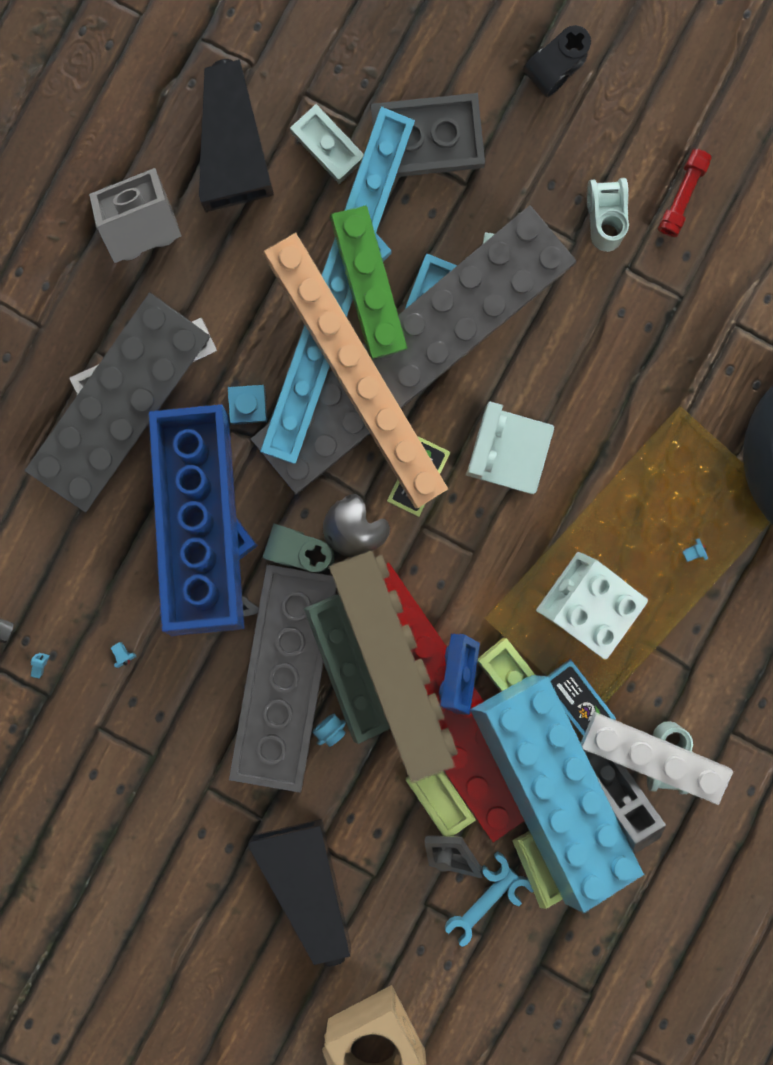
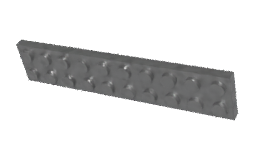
M531 205L398 315L408 349L372 359L400 408L409 403L576 264V259ZM364 343L363 346H364V348L366 349V351H367V353H368V350H367V347H366V343ZM331 371L326 375L296 464H291L266 454L263 455L294 493L299 494L368 437L370 432L334 372ZM269 424L251 438L259 450H261Z

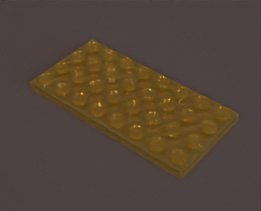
M681 406L677 407L484 619L507 638L512 645L546 676L571 659L602 701L606 703L769 525L770 522L760 511L749 490L744 463ZM699 538L702 545H705V548H707L706 554L709 559L704 560L703 557H699L687 562L682 551L695 545V540ZM577 552L598 560L648 600L643 610L607 659L600 657L563 628L536 611Z

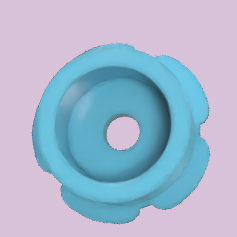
M331 714L319 723L312 731L318 739L317 744L323 745L326 743L331 747L337 743L346 733L343 730L346 724L345 720L342 721L335 714Z

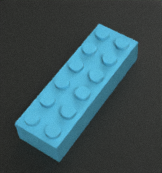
M531 675L470 709L566 905L585 913L644 875L548 676Z

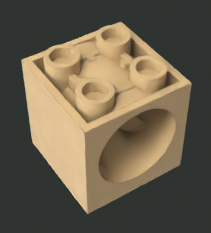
M392 985L328 1018L326 1034H324L325 1047L322 1048L328 1065H426L425 1048ZM368 1034L382 1035L390 1039L398 1048L395 1049L392 1057L380 1063L363 1062L350 1051L354 1040Z

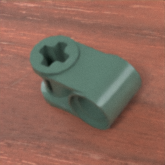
M273 523L262 558L289 567L295 566L310 572L322 573L329 570V566L334 564L335 553L324 541ZM319 546H321V553L326 555V560L318 562L315 567L313 566L314 560L309 558L310 551H317Z

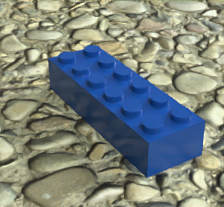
M222 404L150 411L149 423L162 632L170 636L244 629L229 416Z

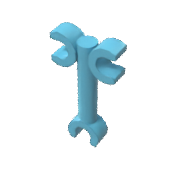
M500 852L494 854L497 861L501 863V868L498 871L492 872L485 865L482 866L484 876L494 882L491 887L462 917L454 916L446 922L445 931L448 934L455 927L464 928V934L458 939L461 947L471 941V928L506 891L510 901L516 906L522 904L520 898L515 895L517 887L525 886L530 892H533L528 878L518 876L509 867L506 857Z

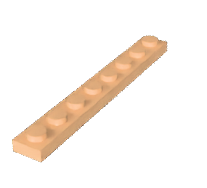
M297 233L265 250L263 256L413 506L419 508L448 490L441 475Z

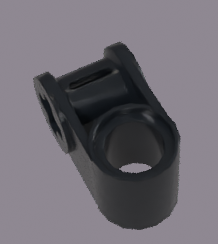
M569 26L546 47L536 52L525 64L522 71L546 98L553 95L570 76L584 65L591 45L590 34L581 26Z

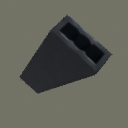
M221 59L204 69L199 198L205 212L274 196L240 59L235 61Z
M319 819L252 835L249 841L250 851L313 964L324 963V966L330 967L343 963L346 957H350L351 943L323 820Z

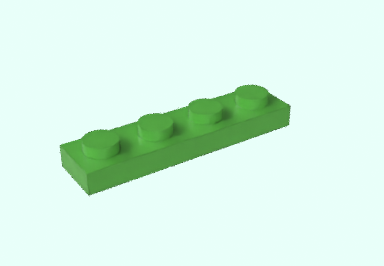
M367 205L331 214L330 221L370 358L376 359L405 351L408 348Z

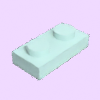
M317 104L290 127L292 135L339 184L360 166L364 154Z

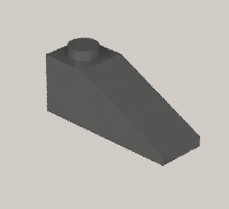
M584 750L633 853L636 854L659 840L666 824L626 767Z

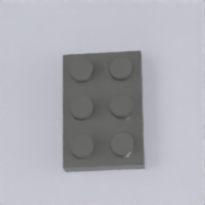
M478 93L371 104L373 126L381 107L415 120L396 177L485 167Z

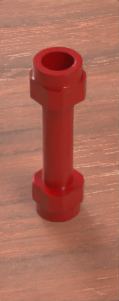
M693 149L684 166L686 174L670 210L664 212L658 226V230L662 234L670 237L678 236L686 220L683 214L699 177H703L706 174L712 156L709 153L700 149Z

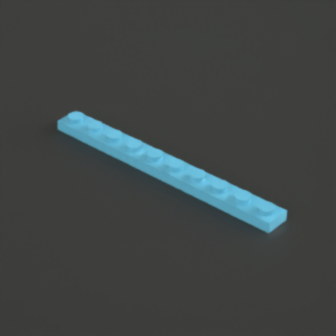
M381 107L378 112L344 209L345 211L367 205L375 234L415 122L411 118ZM334 238L322 277L347 317L353 298L336 238ZM305 324L260 453L291 464H296L329 369L328 362Z

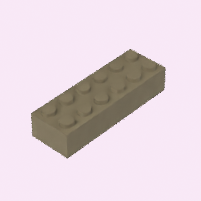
M371 550L329 566L411 783L455 767L451 756L457 755L458 752L449 729L441 730L438 724V720L444 719L435 693L427 695L424 685L431 683L422 659L414 661L411 649L417 647L408 624L401 627L397 616L398 613L403 612L396 590L388 592L383 580L390 576L383 556L375 557Z

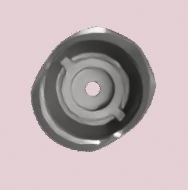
M350 494L344 499L337 501L327 512L323 522V534L327 544L335 552L343 556L355 557L371 550L374 551L384 544L390 534V527L385 519L368 523L364 501L360 496Z

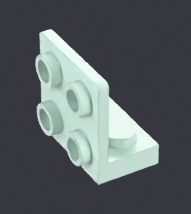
M489 401L484 410L466 476L529 494H535L554 432V426L502 411L503 405Z
M577 552L536 611L563 628L600 657L607 659L643 610L648 600L598 560Z

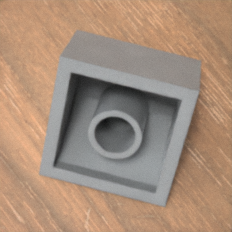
M155 168L89 194L96 227L114 263L135 259L146 250L156 246H167L176 238L181 237L177 220Z

